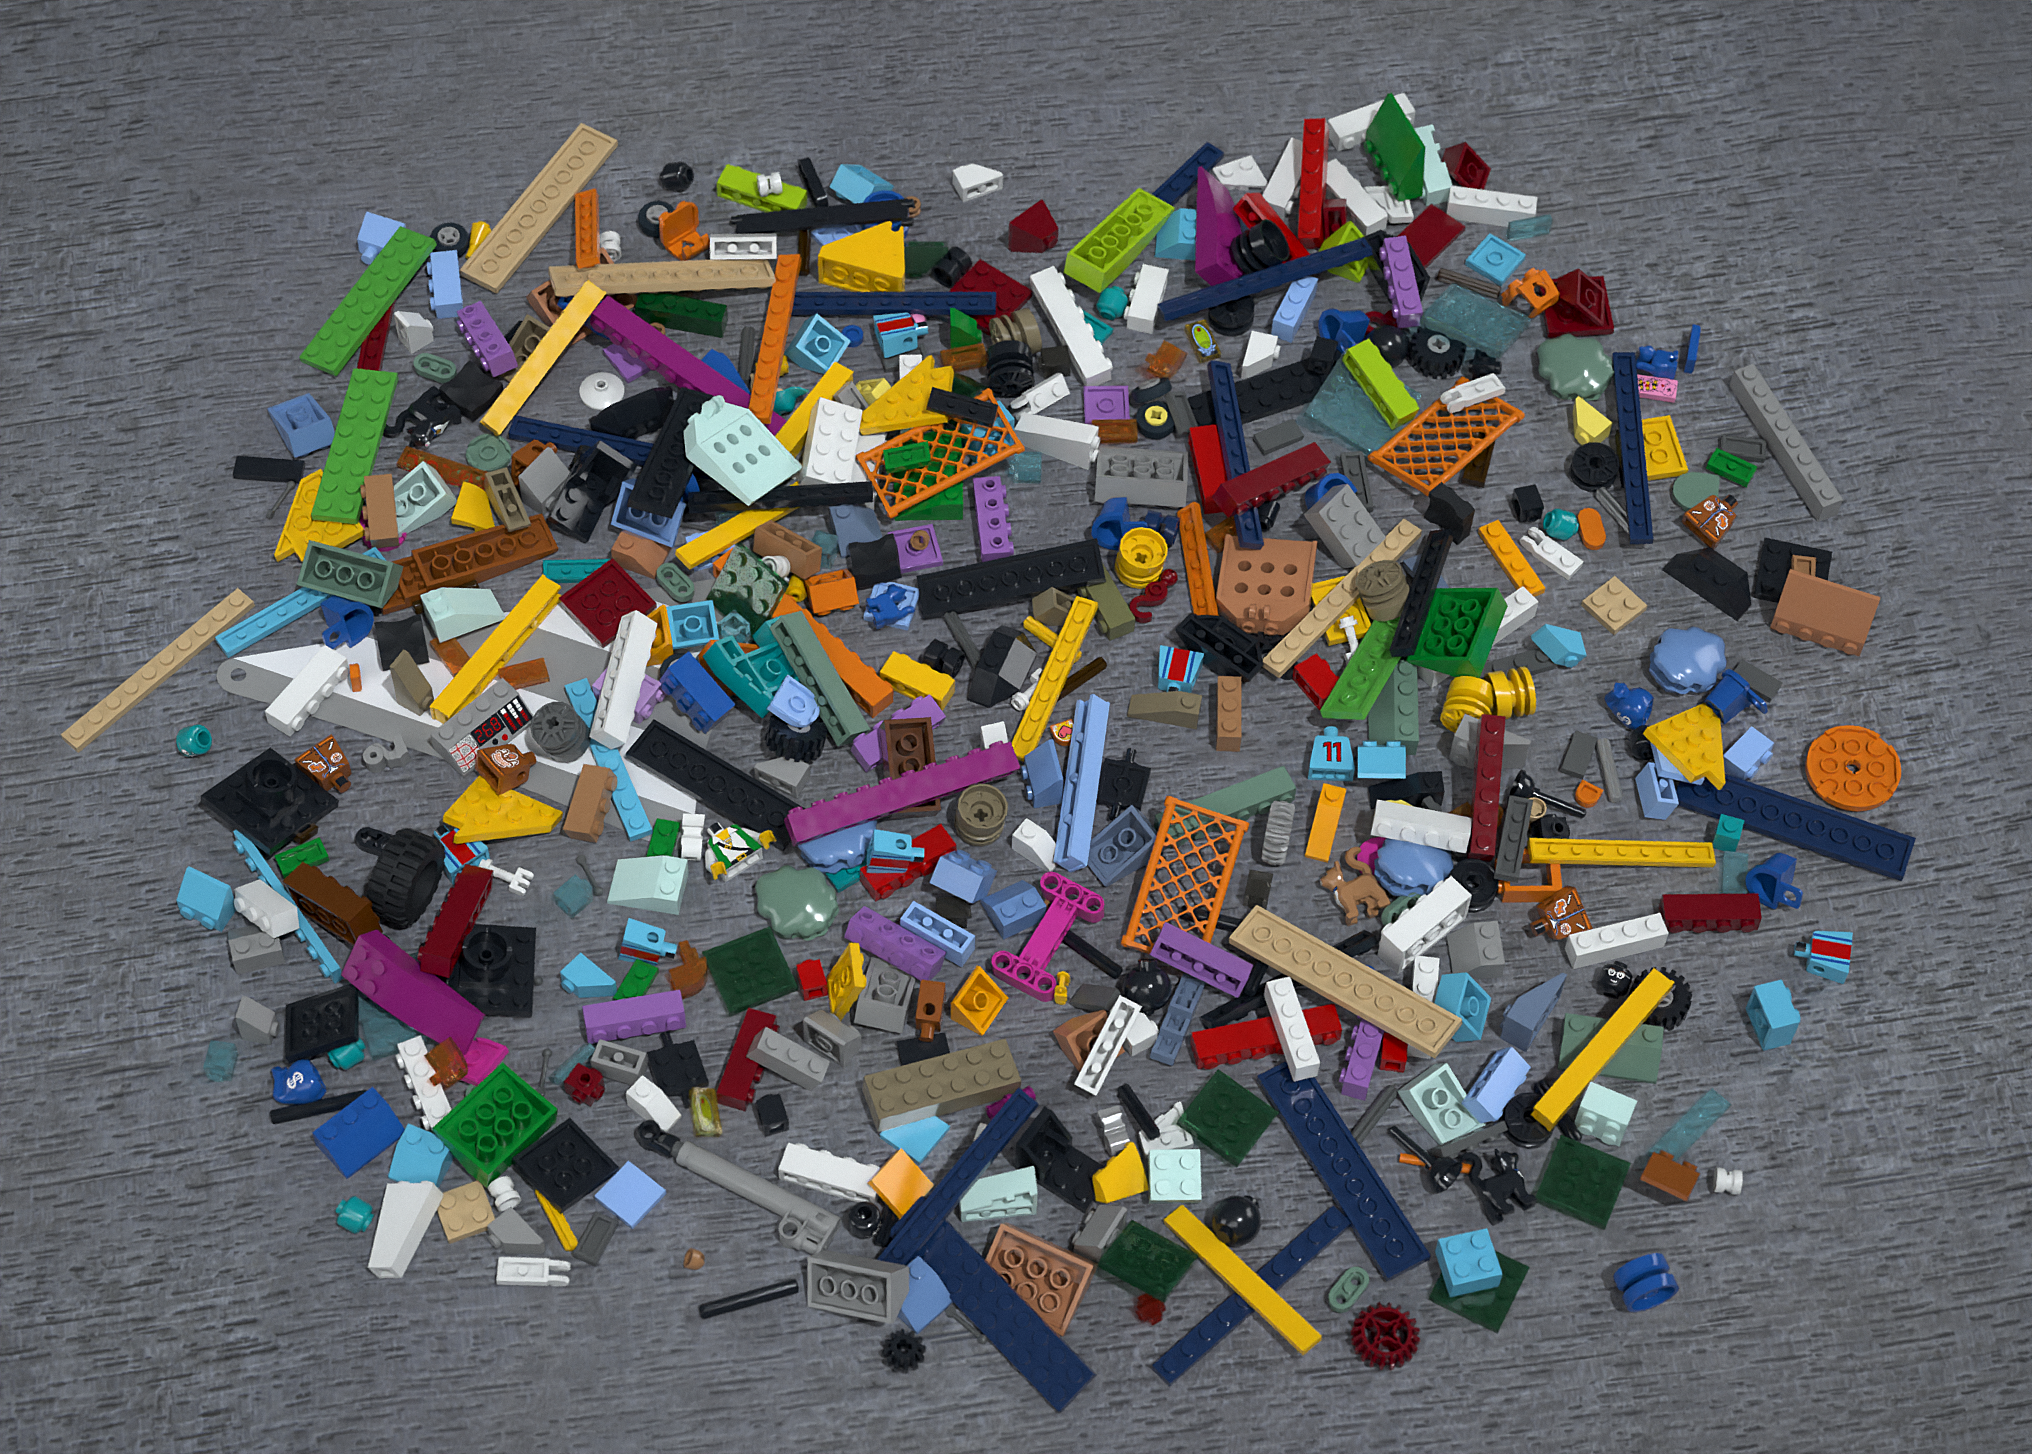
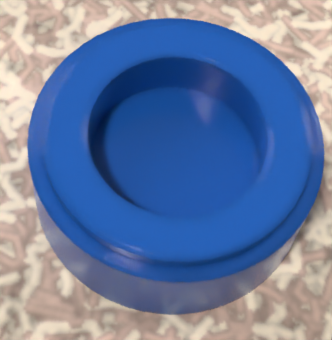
M849 325L842 330L841 333L850 340L847 347L854 348L862 344L864 337L863 330L860 327Z

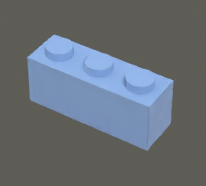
M457 250L430 253L431 262H427L428 275H432L433 278L428 280L430 293H434V297H430L431 310H436L437 319L458 317L456 311L463 309Z
M1306 276L1300 280H1293L1273 319L1271 335L1278 336L1279 339L1292 343L1316 295L1318 278Z
M915 901L911 903L900 918L901 927L946 952L945 958L960 967H963L975 950V935Z
M1512 1046L1496 1051L1462 1101V1105L1480 1124L1498 1120L1503 1114L1502 1110L1505 1105L1515 1096L1514 1092L1517 1087L1526 1080L1525 1075L1531 1068L1530 1065Z

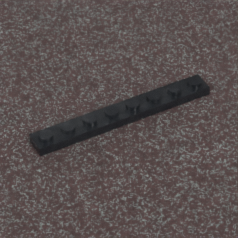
M872 481L776 487L749 506L729 490L688 492L689 513L701 514L705 512L749 511L753 509L817 507L820 505L852 503L864 504L873 502Z
M1452 529L1429 532L1389 649L1392 657H1406L1415 654L1454 537Z
M1363 930L1332 947L1350 957H1354L1358 954L1367 953L1371 950V947L1379 943L1376 935ZM1281 973L1280 975L1266 982L1286 978L1288 976ZM1291 978L1294 988L1304 986ZM1266 982L1259 985L1254 996L1242 994L1238 998L1236 997L1200 1016L1203 1025L1210 1029L1225 1026L1236 1019L1245 1018L1249 1012L1256 1008L1267 1006L1264 997Z

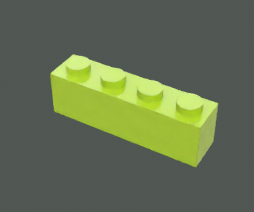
M727 164L717 181L718 197L763 212L803 209L807 206V190L783 183L782 181L781 194L769 193L768 196L760 197L757 175L761 174L745 170L739 166Z
M1367 339L1349 348L1342 359L1343 363L1389 427L1394 430L1413 420L1420 408L1416 400L1405 389L1403 382L1396 377L1390 364L1383 359L1377 346L1373 345L1370 339Z

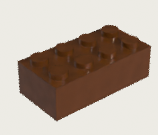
M931 717L884 720L879 728L885 778L892 777L895 780L901 778V774L906 771L914 770L916 773L922 771L924 766L936 762ZM940 799L891 814L889 819L936 816L941 811Z
M302 862L282 881L290 897L303 915L354 946L360 935L374 930L383 933L379 924L380 918L373 912L371 901L365 896L359 897L349 886L343 887L334 877L330 875L328 877L325 876L318 867L314 865L311 867Z

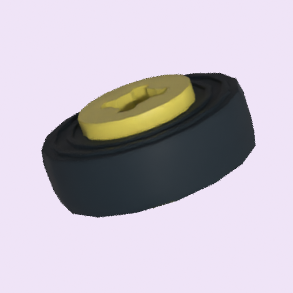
M1160 401L1145 403L1136 414V427L1147 438L1162 439L1170 435L1174 430L1175 423L1166 403Z

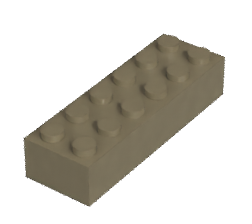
M1005 1038L866 1075L863 1079L862 1090L878 1133L933 1116L938 1117L1003 1099L1004 1095L1008 1093L1013 1094L1018 1087H1021V1078Z

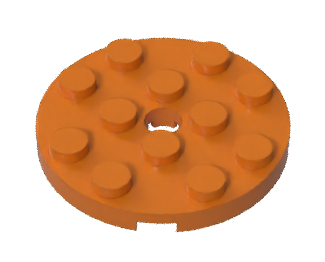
M1844 725L1826 730L1824 734L1812 742L1806 756L1805 771L1813 790L1827 803L1848 811H1868L1883 805L1893 796L1901 778V763L1892 745L1889 746L1883 741L1878 733L1860 726ZM1855 765L1859 771L1853 774V771H1850L1846 766Z

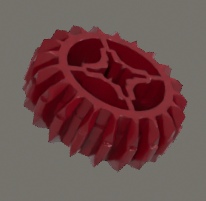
M1378 1302L1376 1309L1369 1305L1366 1309L1367 1312L1361 1310L1358 1315L1359 1318L1354 1319V1327L1351 1328L1350 1333L1354 1336L1351 1339V1344L1356 1346L1355 1354H1362V1362L1369 1359L1370 1368L1375 1363L1379 1364L1380 1371L1384 1369L1385 1365H1388L1391 1371L1394 1370L1395 1363L1402 1368L1405 1363L1404 1360L1407 1362L1412 1360V1354L1415 1355L1418 1350L1416 1345L1420 1343V1337L1417 1336L1420 1330L1418 1327H1414L1416 1325L1415 1318L1408 1319L1410 1315L1409 1310L1401 1313V1306L1398 1305L1396 1309H1393L1390 1302L1387 1303L1386 1308H1383L1382 1304ZM1366 1328L1371 1331L1370 1334L1374 1337L1372 1344L1366 1338ZM1399 1328L1405 1336L1406 1343L1404 1345L1396 1335Z

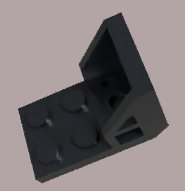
M598 441L584 452L573 465L547 520L585 544L589 541L605 506L617 496L622 482L630 479L638 465L607 444Z
M1044 1106L1016 1143L1015 1166L1018 1169L1034 1166L1037 1184L1086 1214L1096 1200L1092 1176L1099 1169H1103L1104 1166L1072 1146L1073 1137L1054 1112Z

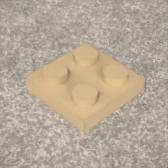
M1615 576L1585 598L1581 604L1587 612L1613 635L1647 609V605Z
M478 1180L444 1192L437 1208V1213L449 1244L487 1231V1225L495 1220L483 1185Z

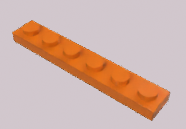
M596 188L579 192L575 195L576 263L579 269L584 267L590 268L600 263L599 195Z
M1192 502L1177 511V515L1180 518L1179 527L1193 612L1196 615L1219 616L1200 504Z

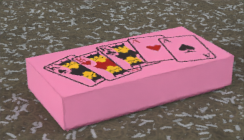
M1637 374L1640 398L1675 403L1677 380Z

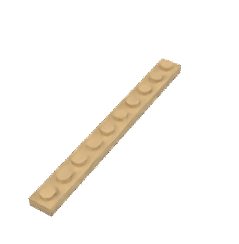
M1403 519L1263 659V668L1280 678L1361 597L1355 584L1358 573L1366 566L1377 561L1393 560L1396 562L1421 537L1422 530Z
M237 588L61 734L62 739L79 753L214 641L217 635L226 631L255 607L254 601Z

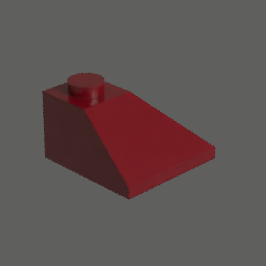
M1466 142L1446 148L1441 163L1445 162L1448 173L1461 187L1484 190L1491 168Z
M1042 199L1009 222L1008 249L1011 252L1043 253L1057 244L1059 228Z
M1579 268L1558 277L1557 290L1559 292V299L1563 300L1597 326L1602 327L1604 324L1605 290Z

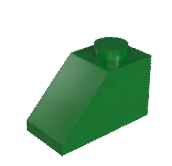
M950 308L951 353L977 352V344L982 343L981 329L977 330V321L955 308Z

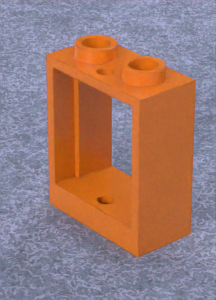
M1524 849L1522 863H1530L1528 849ZM1495 858V863H1494L1495 870H1496V864H1497V859H1498V858ZM1546 863L1548 886H1510L1509 881L1499 880L1497 894H1501L1502 903L1544 902L1562 889L1560 864Z

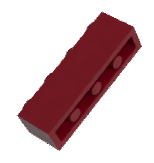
M1758 893L1662 894L1659 903V913L1662 916L1667 931L1671 933L1694 931L1696 933L1718 931L1725 933L1732 930L1752 932L1758 930L1762 920Z
M752 1008L747 1009L716 1092L717 1104L745 1112L748 1104H753L756 1096L754 1088L756 1082H761L764 1068H762L763 1065L751 1060L746 1055L755 1035L765 1027L779 1034L780 1026L777 1025L776 1015Z

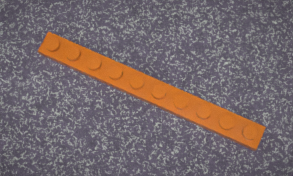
M800 254L778 255L774 275L776 282L772 285L749 404V410L762 424H771L802 261Z

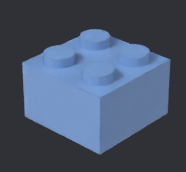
M957 850L940 856L930 883L970 903H974L987 897L997 870L991 868L992 865L983 860L976 861L970 858L969 853Z

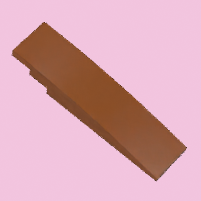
M543 514L528 517L531 523L529 527L508 532L504 524L411 550V556L392 561V563L403 566L397 590L384 607L380 608L382 614L385 615L413 606V601L421 599L420 595L442 587L453 588L472 580L481 583L557 552L558 546Z

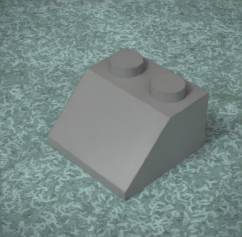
M547 447L518 476L522 503L539 514L542 513L543 516L552 509L570 473L550 447Z
M1498 921L1474 922L1447 935L1446 939L1452 974L1467 972L1473 979L1502 977L1505 961Z
M256 924L228 930V941L237 975L285 964L280 936L273 938L265 931H262Z
M819 1010L806 1016L803 1020L804 1042L843 1068L862 1047L859 1031L852 1026L847 1027L832 1013L827 1014L823 1010Z
M1099 1205L1095 1212L1091 1211L1086 1218V1227L1083 1232L1078 1231L1072 1241L1074 1245L1073 1253L1097 1263V1268L1100 1269L1125 1230L1127 1208L1123 1206Z

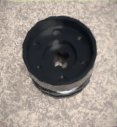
M1267 219L1257 223L1250 230L1237 235L1232 239L1231 243L1234 258L1247 275L1276 266L1287 260L1290 254L1285 235L1274 222Z
M1004 340L993 344L986 351L988 388L997 397L1006 399L1018 398L1022 396V393L1034 387L1032 350L1029 345L1021 341Z

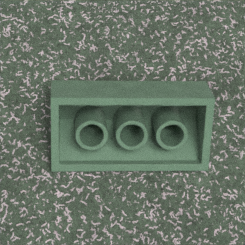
M309 540L296 585L383 608L398 588L403 566Z
M1399 660L1368 713L1369 740L1377 741V745H1386V741H1401V745L1406 747V755H1416L1419 743L1417 665L1410 664L1407 660Z
M1565 1013L1561 1026L1557 1070L1565 1071L1609 1019ZM1642 1024L1598 1076L1656 1084L1662 1053L1664 1027Z

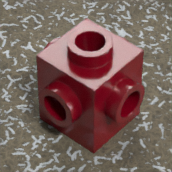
M577 1063L564 1081L566 1093L571 1095V1098L580 1104L585 1103L592 1106L595 1100H600L605 1092L602 1074L597 1069L592 1067L589 1069L580 1063Z

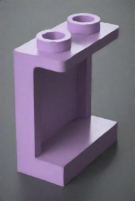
M608 667L592 685L593 694L598 701ZM646 674L639 691L640 697L634 710L635 716L633 721L639 725L645 718L650 717L654 706L658 702L663 701L667 695L662 690L661 683Z

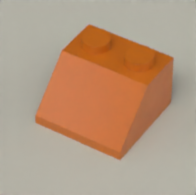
M847 568L803 579L810 609L813 613L826 615L831 613L832 609L849 610L854 608L853 605L859 604L855 579Z

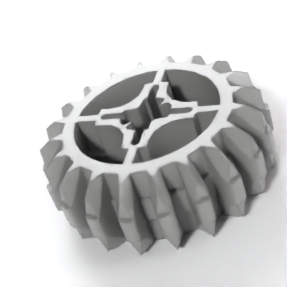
M1274 801L1271 804L1261 855L1263 862L1271 865H1283L1285 863L1295 813L1294 804L1286 801Z

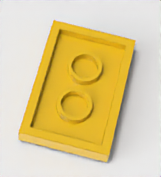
M1671 416L1642 419L1648 481L1676 477L1688 473V467Z
M1346 576L1313 583L1311 597L1313 608ZM1360 597L1324 633L1328 646L1348 642L1345 628H1339V624H1341L1340 619L1353 616L1354 620H1357L1358 624L1353 625L1357 639L1364 638L1371 623Z
M859 943L848 944L826 977L830 1012L836 1015L840 1021L849 1012L854 1001L857 1000L861 991L866 987V976L862 972L864 957L860 953Z

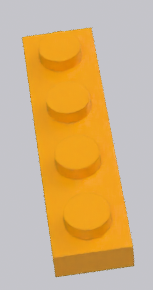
M1499 520L1478 529L1479 536L1516 590L1524 586L1534 597L1545 592V586Z

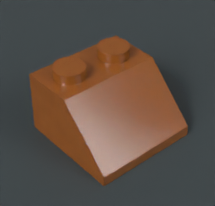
M1660 1150L1659 1154L1653 1152L1640 1180L1688 1201L1701 1174L1696 1172L1697 1166L1687 1161L1679 1164L1673 1161L1674 1155Z

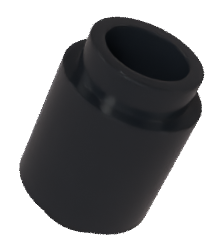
M1276 499L1264 501L1257 508L1263 532L1269 531L1274 526L1281 507Z

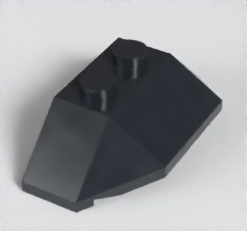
M1379 230L1364 236V239L1372 249V255L1366 257L1370 271L1388 301L1393 304L1392 299H1389L1388 296L1389 285L1388 280L1384 278L1383 269L1385 266L1384 262L1380 259L1379 248L1383 246L1384 238L1396 236ZM1408 243L1420 301H1422L1430 281V276L1412 246Z
M671 386L651 388L611 404L600 411L597 416L588 419L590 431L633 440L647 433L656 432L663 427L673 406V389Z
M1711 547L1678 553L1663 568L1665 573L1737 622L1751 607L1748 572Z
M1190 613L1175 628L1176 633L1189 651L1204 653L1203 664L1220 676L1241 677V682H1250L1264 666L1259 641L1223 616Z
M1004 625L993 631L976 667L967 701L990 708L1021 691L1037 656V652L1024 632Z

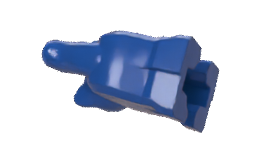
M1651 345L1640 346L1638 358L1636 359V368L1649 372L1654 377L1674 380L1678 362L1676 361L1678 351H1656Z
M891 584L888 586L886 593L880 594L873 599H866V608L869 613L873 614V623L876 630L885 625L895 624L898 620L915 612L913 606H906L899 610L895 604L907 599L905 596L907 589Z

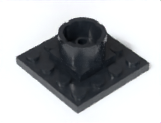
M271 747L203 793L200 802L269 856L294 839L298 833L308 829L312 823L315 824L336 809L339 804L337 798Z
M475 924L473 930L464 940L461 955L450 977L435 976L485 1015L532 1017L536 928Z

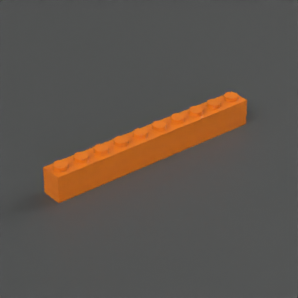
M732 547L713 562V576L763 621L766 622L781 615L802 611L852 699L868 715L874 718L893 703L894 690L892 685L877 676L876 671L871 666H866L855 652L849 651L840 638L831 635L823 623H818L813 619L811 613L805 608L802 609L791 595H786L777 582L764 578L759 572V567H755L750 563L744 553H739Z

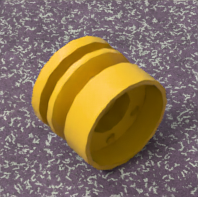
M1140 527L1125 533L1119 545L1114 567L1116 575L1122 583L1131 588L1143 589L1150 582L1159 580L1167 557L1168 547L1165 539L1158 532L1150 528Z
M1519 667L1517 671L1514 668L1509 669L1507 677L1501 670L1484 674L1483 680L1494 687L1496 695L1494 709L1491 712L1492 715L1506 716V719H1509L1512 716V710L1517 717H1522L1524 714L1527 716L1533 715L1535 713V687L1527 667Z
M1473 676L1454 678L1450 682L1446 701L1441 712L1440 720L1448 730L1456 733L1465 714L1477 719L1482 714L1492 715L1491 712H1493L1496 702L1494 687L1483 679Z

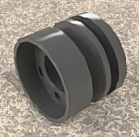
M556 701L545 704L536 711L532 718L530 726L531 735L551 759L557 762L568 763L577 760L588 749L591 737H589L590 728L570 705Z

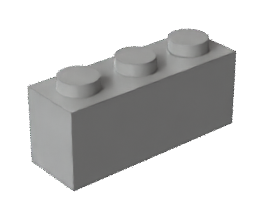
M767 1027L755 1035L746 1055L751 1060L809 1091L822 1083L830 1063L825 1058Z

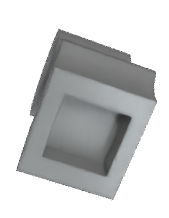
M401 732L392 740L395 746L393 751L386 750L379 743L372 744L364 751L363 759L369 771L378 773L383 771L386 766H389L390 769L397 766L405 767L407 763L411 762Z
M1119 1105L1099 1110L1096 1116L1099 1128H1104V1145L1111 1157L1119 1155L1126 1148L1124 1144L1129 1142L1125 1124L1121 1120L1122 1112Z

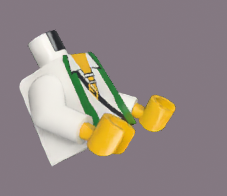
M714 823L707 831L712 838L707 841L708 849L705 852V867L713 874L714 880L718 879L717 875L720 874L724 882H727L762 860V846L768 849L770 847L768 843L776 842L777 840L770 830L758 833L746 828H740L736 824L724 830L719 823Z

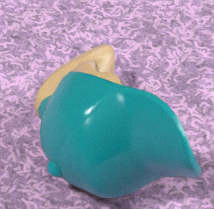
M750 374V377H751L750 392H751V393H752V388H753V383H754V378H755V375H754V374ZM789 387L783 390L777 388L773 411L780 416L793 411L797 398L809 393V389Z

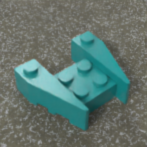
M781 616L764 622L752 636L760 647L759 649L745 654L733 635L715 641L703 655L715 676L761 718H765L770 712L767 710V707L787 675L801 683L770 629Z

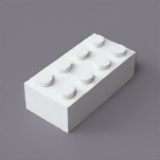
M822 397L818 399L811 410L802 460L803 468L800 472L798 485L848 483L851 481L863 410Z
M1452 876L1446 881H1439L1429 895H1422L1412 909H1405L1395 923H1389L1382 929L1377 956L1398 975L1414 962L1415 956L1424 954L1466 919L1472 895Z

